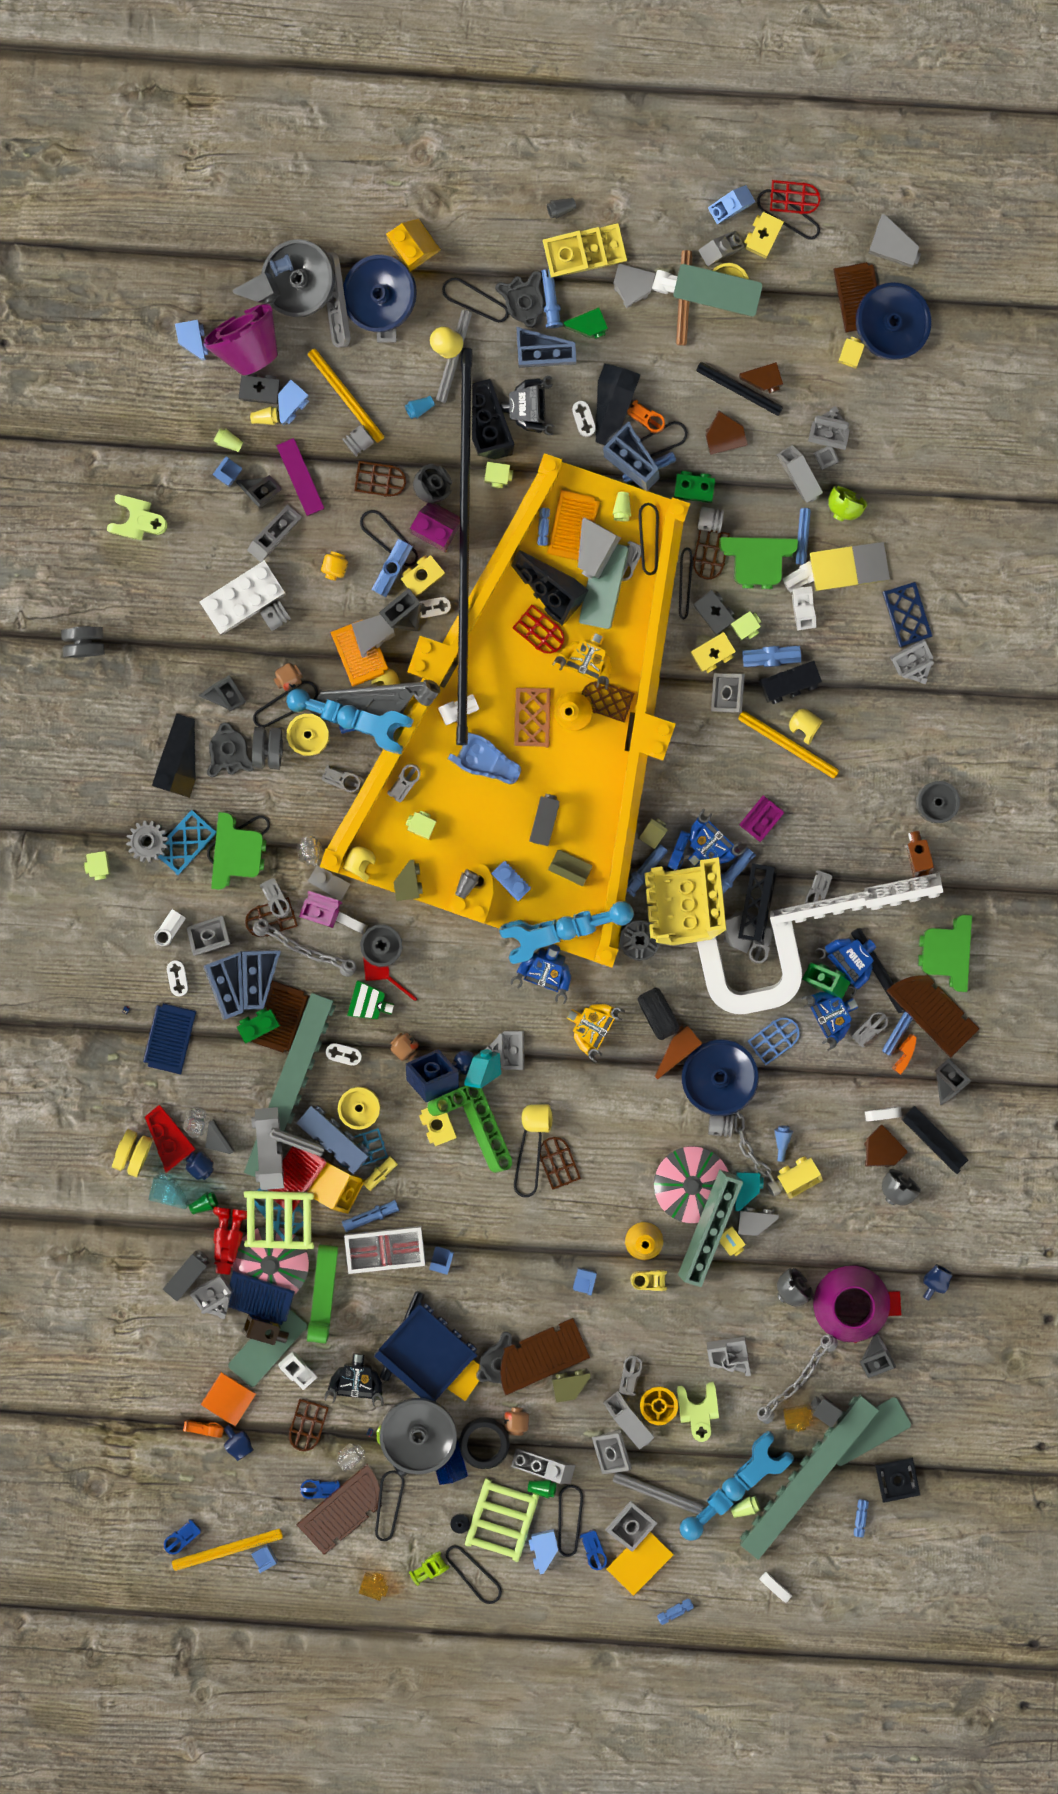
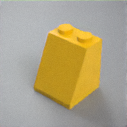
M419 219L401 223L386 234L388 243L410 271L441 251Z
M324 1159L327 1161L326 1165L307 1192L314 1193L313 1199L332 1210L349 1214L365 1179Z

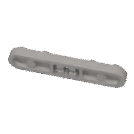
M326 252L335 270V286L327 302L331 338L334 346L347 347L351 337L340 261L336 253Z

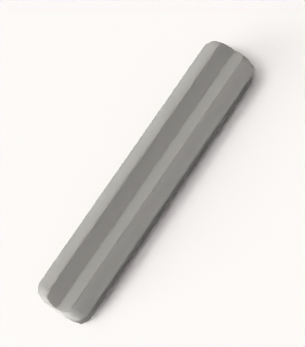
M272 1128L270 1132V1138L315 1155L321 1156L323 1154L324 1147L276 1128Z

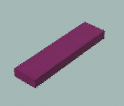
M294 438L276 445L306 515L309 516L323 510L324 506Z

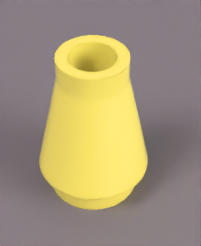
M273 406L250 413L252 424L275 425V423L280 421L277 407L273 408Z

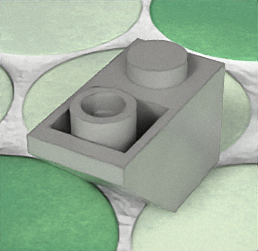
M735 230L713 239L700 248L699 252L706 265L711 266L738 252L745 246Z
M744 1207V1210L739 1211L737 1233L758 1236L773 1224L779 1215L774 1213L775 1210L763 1209V1212L755 1211L756 1208Z

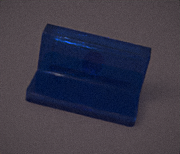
M458 1440L456 1441V1447L451 1458L441 1468L435 1470L439 1485L454 1483L468 1477Z

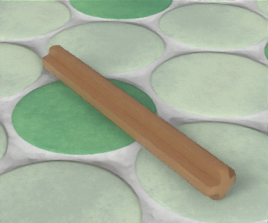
M682 251L681 264L692 266V251ZM679 299L676 344L679 346L687 344L689 301Z

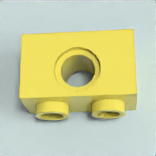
M426 555L417 561L418 566L413 570L410 567L402 573L403 578H401V581L411 590L416 598L446 575L431 555L428 558ZM418 571H426L428 574L425 580L417 579Z
M428 1108L421 1110L422 1114L419 1117L423 1126L427 1125L429 1132L426 1134L430 1144L434 1142V1145L437 1146L457 1138L448 1113L432 1116ZM435 1119H439L443 1123V1127L439 1130L432 1127V1121Z

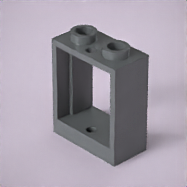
M545 794V797H540L529 842L549 847L560 801L556 800L557 796Z
M194 1251L163 1290L174 1300L178 1301L209 1265L207 1261L209 1258L201 1251L199 1253Z

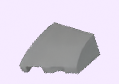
M381 615L352 624L362 658L367 656L366 652L374 646L379 648L385 641L395 636L394 629L389 626Z
M745 1337L707 1342V1352L711 1367L724 1368L730 1372L736 1370L745 1373V1376H751Z

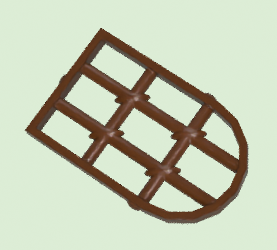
M364 461L358 462L355 492L391 497L400 494L404 490L406 478L399 468L392 465ZM360 463L373 465L372 472L360 470ZM376 466L388 467V474L378 473L375 471ZM392 468L398 470L402 476L393 475ZM359 473L370 474L371 482L358 480ZM374 476L388 478L387 484L375 483ZM390 479H404L403 487L393 486L390 484ZM357 483L370 486L369 491L357 490ZM373 486L384 487L386 489L385 494L372 492ZM389 488L400 490L395 494H388Z
M699 530L695 555L693 557V568L700 578L712 580L721 574L725 566L726 556L724 555L722 563H717L718 549L720 550L719 538H721V534L730 537V533L720 531L715 546L709 545L710 534L713 530L708 531L706 544L699 543L701 530ZM698 546H704L703 548H705L702 560L696 559ZM708 547L715 550L713 562L706 561ZM695 562H701L700 574L696 570ZM705 563L712 566L710 577L702 576ZM715 565L721 566L720 572L713 576Z
M289 897L285 899H288L293 916L284 919L277 918V921L268 923L270 926L279 924V932L298 926ZM269 904L258 905L247 914L245 924L247 930L252 935L257 936L252 932L253 928L249 929L247 922L263 919V917L271 915L272 912L263 914L260 910L261 907L268 906ZM274 904V912L279 914V910L276 904ZM257 909L259 915L248 918L250 913ZM294 919V926L283 929L281 922Z
M550 1137L544 1140L541 1144V1149L544 1145L547 1156L542 1157L540 1152V1161L543 1164L552 1190L581 1179L570 1152L571 1149L567 1143L558 1137ZM551 1139L554 1140L557 1152L552 1154L546 1143ZM557 1140L562 1141L567 1148L561 1150ZM563 1152H569L573 1163L566 1165L562 1155ZM559 1154L563 1167L557 1169L553 1156ZM550 1159L553 1171L547 1172L543 1160ZM572 1166L575 1167L578 1178L573 1180L569 1173V1167ZM565 1169L569 1181L562 1184L559 1171ZM554 1173L559 1182V1185L553 1187L549 1175Z
M299 1399L292 1425L289 1428V1440L295 1449L309 1451L317 1445L321 1438L320 1435L329 1407ZM301 1401L307 1403L304 1415L297 1413ZM310 1404L317 1406L314 1418L308 1417L307 1414ZM320 1407L326 1409L323 1421L318 1420L317 1417ZM296 1416L301 1417L302 1420L299 1431L292 1429ZM305 1419L310 1420L312 1423L309 1434L302 1430ZM315 1422L322 1424L318 1436H314L312 1433ZM291 1432L297 1433L295 1445L291 1439ZM300 1435L307 1436L304 1449L297 1447ZM310 1439H317L316 1443L311 1448H308Z

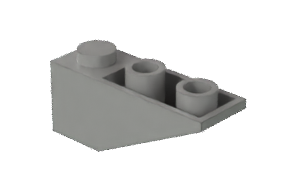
M518 1448L515 1450L511 1465L513 1468L559 1484H571L575 1469L573 1464Z

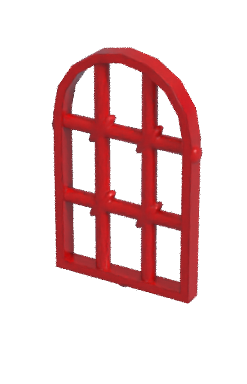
M772 180L770 211L802 215L814 212L819 206L821 200L820 193L813 185L804 182ZM774 183L786 184V190L774 189ZM789 185L803 186L802 192L791 191ZM806 186L812 188L816 193L805 191ZM773 192L786 194L785 200H774ZM789 194H799L802 196V201L788 200ZM805 195L818 196V203H806ZM772 203H783L785 210L772 208ZM788 204L801 206V211L788 210ZM804 205L816 206L810 211H804Z
M531 605L512 627L531 643L535 649L543 653L551 654L557 652L564 642V635L559 626L534 605ZM532 607L542 615L539 620L528 613ZM525 615L536 622L533 627L527 626L522 621ZM544 617L554 625L552 630L540 623ZM518 623L529 630L525 636L515 628ZM537 626H540L546 632H548V634L544 638L539 636L533 630ZM556 628L561 632L562 640L553 633ZM533 634L542 642L536 646L528 639V636ZM549 637H553L561 643L557 649L546 641ZM544 644L547 645L552 651H543L540 648Z

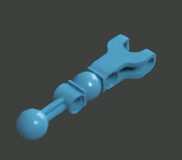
M303 689L290 691L286 699V703L291 711L299 713L310 710L321 714L320 718L338 724L344 729H355L356 731L374 736L379 747L396 754L402 753L403 746L394 741L393 735L395 730L399 727L410 728L414 721L409 716L396 711H389L384 715L378 716L358 710L352 705L344 706L328 699L326 703L310 699L307 691Z
M618 901L612 905L610 911L592 916L590 911H583L574 914L573 918L563 916L558 921L555 919L535 925H530L522 920H515L503 924L499 928V933L503 938H515L519 941L521 946L513 949L509 954L510 962L516 964L528 961L538 948L560 942L561 939L571 940L576 935L578 937L589 935L596 931L595 926L610 922L617 925H626L633 919L634 912L629 903Z
M771 1431L765 1432L754 1441L752 1457L734 1474L735 1477L725 1480L722 1489L719 1488L707 1499L709 1505L696 1517H687L681 1522L679 1529L684 1539L689 1541L699 1539L703 1534V1525L716 1513L723 1515L734 1504L733 1501L742 1499L745 1491L752 1488L766 1474H780L793 1462L794 1456L789 1452H784L777 1458H772L767 1454L769 1446L774 1441V1435Z

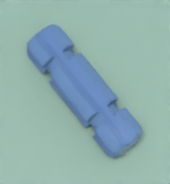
M540 508L539 516L541 517L539 519L537 544L539 546H547L550 509Z
M864 1499L858 1500L857 1507L859 1509L856 1512L855 1537H864L866 1509H868L869 1502Z
M690 1599L682 1601L681 1605L678 1603L667 1609L666 1613L658 1614L657 1618L664 1625L669 1622V1619L672 1621L683 1615L684 1611L692 1610L694 1606Z

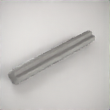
M462 310L456 332L462 336L463 343L472 315L467 310ZM460 353L456 357L447 360L436 400L446 403Z
M616 1472L614 1474L613 1482L695 1514L703 1511L704 1506L702 1504L622 1473Z

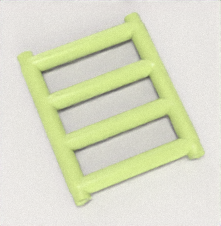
M244 1191V1197L247 1198V1240L244 1243L245 1247L314 1249V1243L311 1242V1200L314 1198V1193ZM255 1198L266 1199V1240H255ZM273 1199H285V1241H274ZM292 1200H303L304 1242L292 1241Z
M485 1478L466 1537L465 1546H478L512 1557V1560L519 1562L539 1495H529L491 1483L492 1480ZM489 1490L529 1502L527 1512L523 1513L486 1501ZM483 1508L524 1521L521 1531L481 1520ZM481 1527L518 1539L515 1550L475 1538L477 1528Z

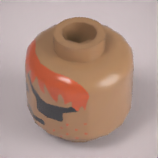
M287 663L275 671L277 678L273 680L279 689L283 687L285 691H290L302 683L301 678H303V675L296 664Z
M400 1033L390 1043L392 1045L391 1051L401 1061H405L407 1058L411 1061L418 1054L416 1049L419 1044L409 1033Z
M511 1407V1411L505 1412L504 1428L508 1435L522 1436L524 1432L528 1431L529 1414L524 1412L523 1408Z

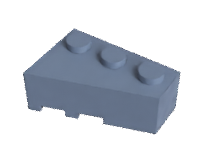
M516 327L519 368L576 365L575 342Z
M628 421L603 447L604 458L641 488L648 491L660 479L659 469Z
M240 951L243 1009H263L281 951Z
M241 952L204 965L205 973L223 1020L243 1013Z

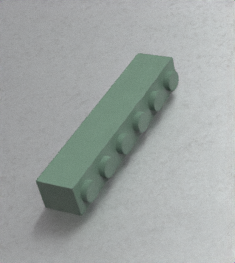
M719 1169L678 1273V1276L686 1283L699 1287L703 1285L743 1184V1181L736 1174Z

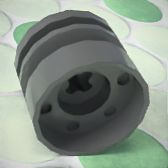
M642 920L632 921L625 925L621 931L620 947L629 958L638 961L647 960L657 952L660 943H656V939L650 938L649 922ZM637 935L639 937L644 936V945L635 944L637 941L635 937Z

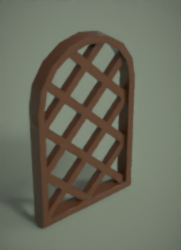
M597 681L591 682L584 687L582 695L590 697L591 705L595 708L592 711L593 713L625 722L634 693L608 685V687L614 688L616 691L611 693L609 688H607L609 694L602 697L600 690L604 689L605 686L598 689L596 687ZM594 684L596 690L589 692L587 687ZM598 692L600 699L594 701L591 695ZM619 692L622 699L615 701L612 695ZM622 692L628 693L630 695L623 697ZM610 696L613 703L606 705L604 699ZM631 697L629 705H627L625 699ZM602 700L605 707L598 710L595 703ZM623 701L626 707L619 710L617 703ZM615 705L617 712L611 714L608 707ZM606 709L609 715L601 713L600 711ZM626 710L625 716L623 718L621 712ZM619 713L621 719L613 716Z

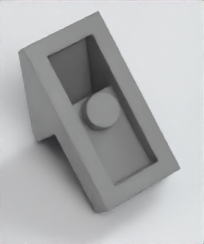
M319 865L315 867L308 880L309 883L339 900H342L350 886V883L321 868Z

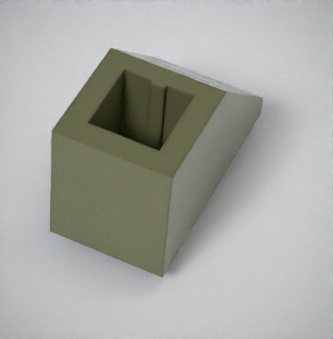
M658 818L655 821L651 819L638 839L655 849L668 831L665 828L667 824Z
M410 860L394 881L396 901L420 898V894H423L422 883L417 880V875H420L419 863H415V860Z
M586 1369L574 1371L575 1374L567 1375V1372L555 1374L556 1377L552 1378L556 1403L575 1400L591 1378L590 1371L586 1372Z

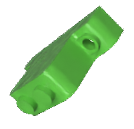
M719 538L721 552L725 556H734V581L742 585L743 589H754V585H761V589H773V585L778 584L782 578V557H793V553L796 552L798 547V539Z
M228 812L218 813L211 889L221 890L229 886L231 875L255 877L259 874L260 870H264L265 859H261L262 851H266L267 840H263V835L259 831L236 829V817H233Z
M959 915L957 918H954L953 929L929 928L919 937V947H922V955H918V966H921L922 971L926 974L949 976V987L958 992H967L972 915Z

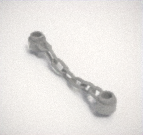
M259 919L254 923L253 932L257 936L268 934L277 938L289 949L310 959L331 963L340 968L343 976L351 977L356 971V964L353 960H343L339 957L324 955L315 950H308L291 938H287L278 929L270 926L265 919ZM269 928L274 930L273 934L268 932ZM289 941H290V942H292L293 944H295L296 946L293 948L292 946L288 945L287 943H289ZM312 953L320 955L319 959L313 957ZM337 960L341 961L342 964H341V965L337 964V963H336Z
M738 1111L734 1117V1129L739 1133L741 1139L739 1143L740 1149L745 1157L752 1159L755 1163V1169L763 1176L769 1178L770 1182L767 1183V1187L771 1195L775 1197L781 1193L783 1187L779 1180H774L771 1168L754 1157L753 1149L750 1143L745 1140L743 1134L745 1128L744 1116ZM737 1118L742 1120V1128L738 1127L737 1129ZM742 1144H747L750 1152H748V1155L746 1154ZM763 1165L768 1170L764 1173L758 1167Z
M824 1335L821 1338L820 1346L815 1350L809 1364L797 1381L790 1385L782 1394L771 1400L766 1407H761L758 1410L757 1416L761 1422L769 1424L773 1421L775 1416L773 1411L779 1404L786 1401L803 1386L815 1370L820 1357L826 1351L832 1352L837 1348L838 1341L832 1335ZM809 1367L812 1368L808 1375L805 1374ZM793 1387L795 1390L788 1394L787 1392ZM784 1396V1398L778 1402L777 1399ZM773 1403V1405L775 1406L772 1409H770L769 1407Z

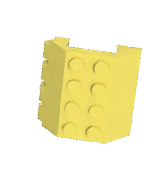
M719 857L700 860V867L665 872L661 866L651 868L650 872L644 874L645 886L651 887L646 889L647 904L653 905L648 906L649 922L654 923L649 925L650 938L656 939V943L680 945L706 941L715 938L726 930Z

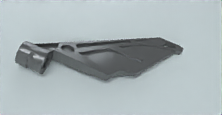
M425 679L423 682L322 691L316 700L326 702L328 699L344 706L352 705L358 710L381 716L389 711L401 713L413 696L422 705L430 706L441 689L437 683Z

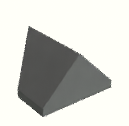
M270 475L262 478L235 481L259 509L282 490Z
M408 588L379 613L391 628L419 631L421 603Z
M230 675L213 684L199 695L229 711L246 702Z
M949 1058L935 1070L940 1106L958 1094L971 1082Z
M877 1332L873 1336L862 1360L859 1361L868 1378L896 1368L891 1355Z

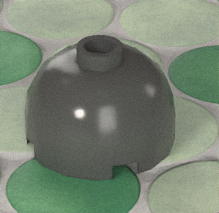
M428 464L416 473L413 489L420 500L427 503H437L446 499L451 494L450 485L452 480L443 467Z
M890 1169L882 1181V1191L886 1196L885 1200L889 1204L905 1206L912 1203L918 1197L921 1190L911 1178L907 1180L901 1177L903 1173L895 1169Z
M796 1268L786 1270L777 1281L778 1298L781 1302H786L794 1307L804 1305L814 1297L812 1288H807L804 1283L807 1282V1279Z

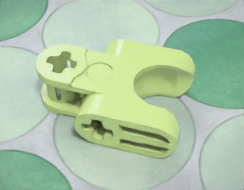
M119 494L115 495V502L127 507L130 517L124 524H109L107 531L141 541L144 532L160 535L166 531L167 521L161 515L149 512L151 503ZM157 520H159V523H161V527H157V529H155V527L152 524L153 522L156 523Z
M709 1382L706 1385V1397L701 1403L689 1401L685 1388L677 1386L681 1423L690 1422L691 1432L695 1440L699 1442L707 1441L711 1436L710 1419L719 1418L714 1382ZM699 1427H703L704 1430H707V1432L703 1433V1436H700L699 1433H696V1431L699 1430Z

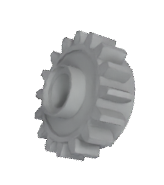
M143 821V826L136 823L137 829L131 828L130 830L133 834L127 835L131 840L126 845L132 847L128 852L131 854L135 853L133 858L138 859L140 857V861L143 863L146 859L149 863H152V859L158 861L159 855L164 856V849H168L166 842L169 841V838L164 836L167 832L165 830L160 831L162 826L159 824L155 827L154 821H151L150 825H148L147 821ZM151 837V845L145 847L144 840Z

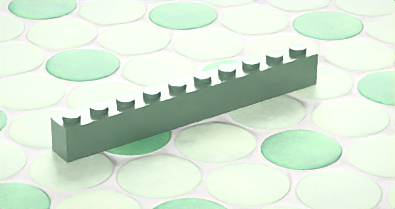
M313 992L309 998L268 1107H278L280 1130L288 1133L285 1130L287 1124H291L295 1113L292 1112L294 1105L298 1106L302 1095H299L301 1087L305 1088L309 1077H306L308 1069L312 1070L315 1059H313L314 1052H319L322 1041H319L322 1033H326L329 1023H326L328 1015L332 1016L336 1007L333 1005L334 1000ZM257 1139L244 1170V1173L256 1177L255 1171H259Z
M861 1394L858 1397L854 1396L848 1403L850 1407L846 1412L842 1411L834 1427L831 1428L829 1426L825 1431L824 1435L826 1437L822 1441L818 1440L812 1448V1454L810 1456L806 1455L800 1462L801 1467L799 1470H794L788 1477L790 1481L787 1485H782L777 1490L776 1495L778 1496L774 1501L770 1500L765 1505V1512L761 1516L757 1515L751 1523L753 1527L749 1531L745 1530L740 1536V1546L756 1559H760L879 1412V1409Z

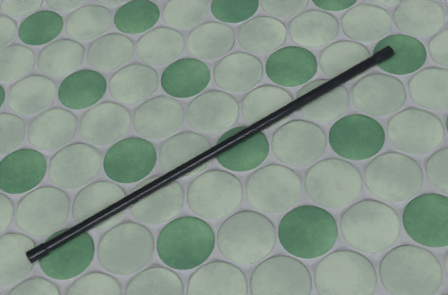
M462 348L456 745H468L467 686L472 349Z

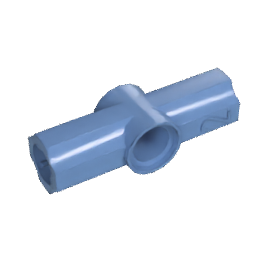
M398 538L371 590L387 597L413 548L412 545ZM391 562L397 565L395 573H390L387 569Z
M772 646L757 650L742 651L743 667L781 666V664L801 663L800 646L781 648L780 646Z

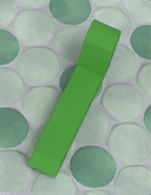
M464 1085L429 1101L427 1108L432 1116H439L463 1106L489 1169L494 1173H499L511 1168L512 1158L482 1088Z
M319 1244L311 1321L308 1326L307 1342L326 1344L329 1338L338 1246Z

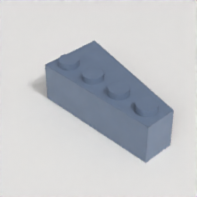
M318 1105L316 1107L311 1106L296 1124L314 1140H318L325 1150L333 1153L335 1159L341 1164L347 1165L349 1167L348 1170L352 1174L356 1173L371 1156L368 1153L370 1150L362 1143L358 1145L354 1141L355 1137L347 1130L344 1133L339 1128L340 1124L335 1119L331 1118L329 1120L325 1116L326 1112Z

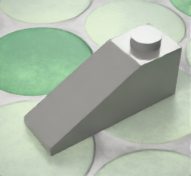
M287 504L256 536L247 551L260 562L264 561L302 516Z

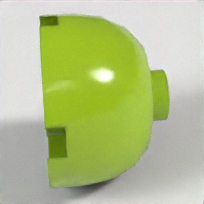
M834 486L828 498L829 508L834 513L833 517L842 522L844 519L855 520L860 517L868 503L862 497L859 500L855 496V492L841 486H837V488Z

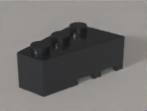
M813 660L771 677L761 679L759 682L767 703L772 702V704L783 701L782 697L790 695V698L800 695V690L808 688V691L819 688L818 684L822 680Z

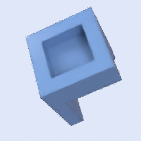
M226 456L213 473V476L230 487L242 471V468Z
M436 1246L429 1270L448 1275L454 1251Z
M578 1267L573 1290L587 1293L591 1296L597 1272Z
M269 1544L251 1554L259 1567L258 1571L260 1573L274 1566L278 1561Z

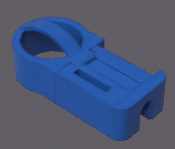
M681 830L669 860L668 868L677 870L683 864V852L690 833ZM681 857H682V858H683V859H682V863H681V865L678 867V865H679V863H680V860H681Z
M307 1479L302 1483L300 1491L306 1499L327 1498L340 1487V1481L337 1480V1483H320V1480ZM307 1482H312L317 1488H303V1486ZM304 1492H317V1493L314 1494V1495L309 1496V1495L305 1494Z
M189 1519V1523H186L177 1532L175 1531L165 1539L164 1549L169 1554L179 1553L182 1548L200 1534L201 1529L195 1525L192 1519ZM169 1538H177L176 1541L167 1547L166 1543ZM179 1542H181L180 1548L178 1550L171 1551L172 1548H174Z
M592 1529L587 1533L580 1534V1538H583L582 1542L586 1550L589 1566L594 1570L603 1569L607 1564V1556L603 1551L596 1530ZM597 1553L604 1556V1564L602 1566ZM592 1555H594L598 1567H595L591 1563Z

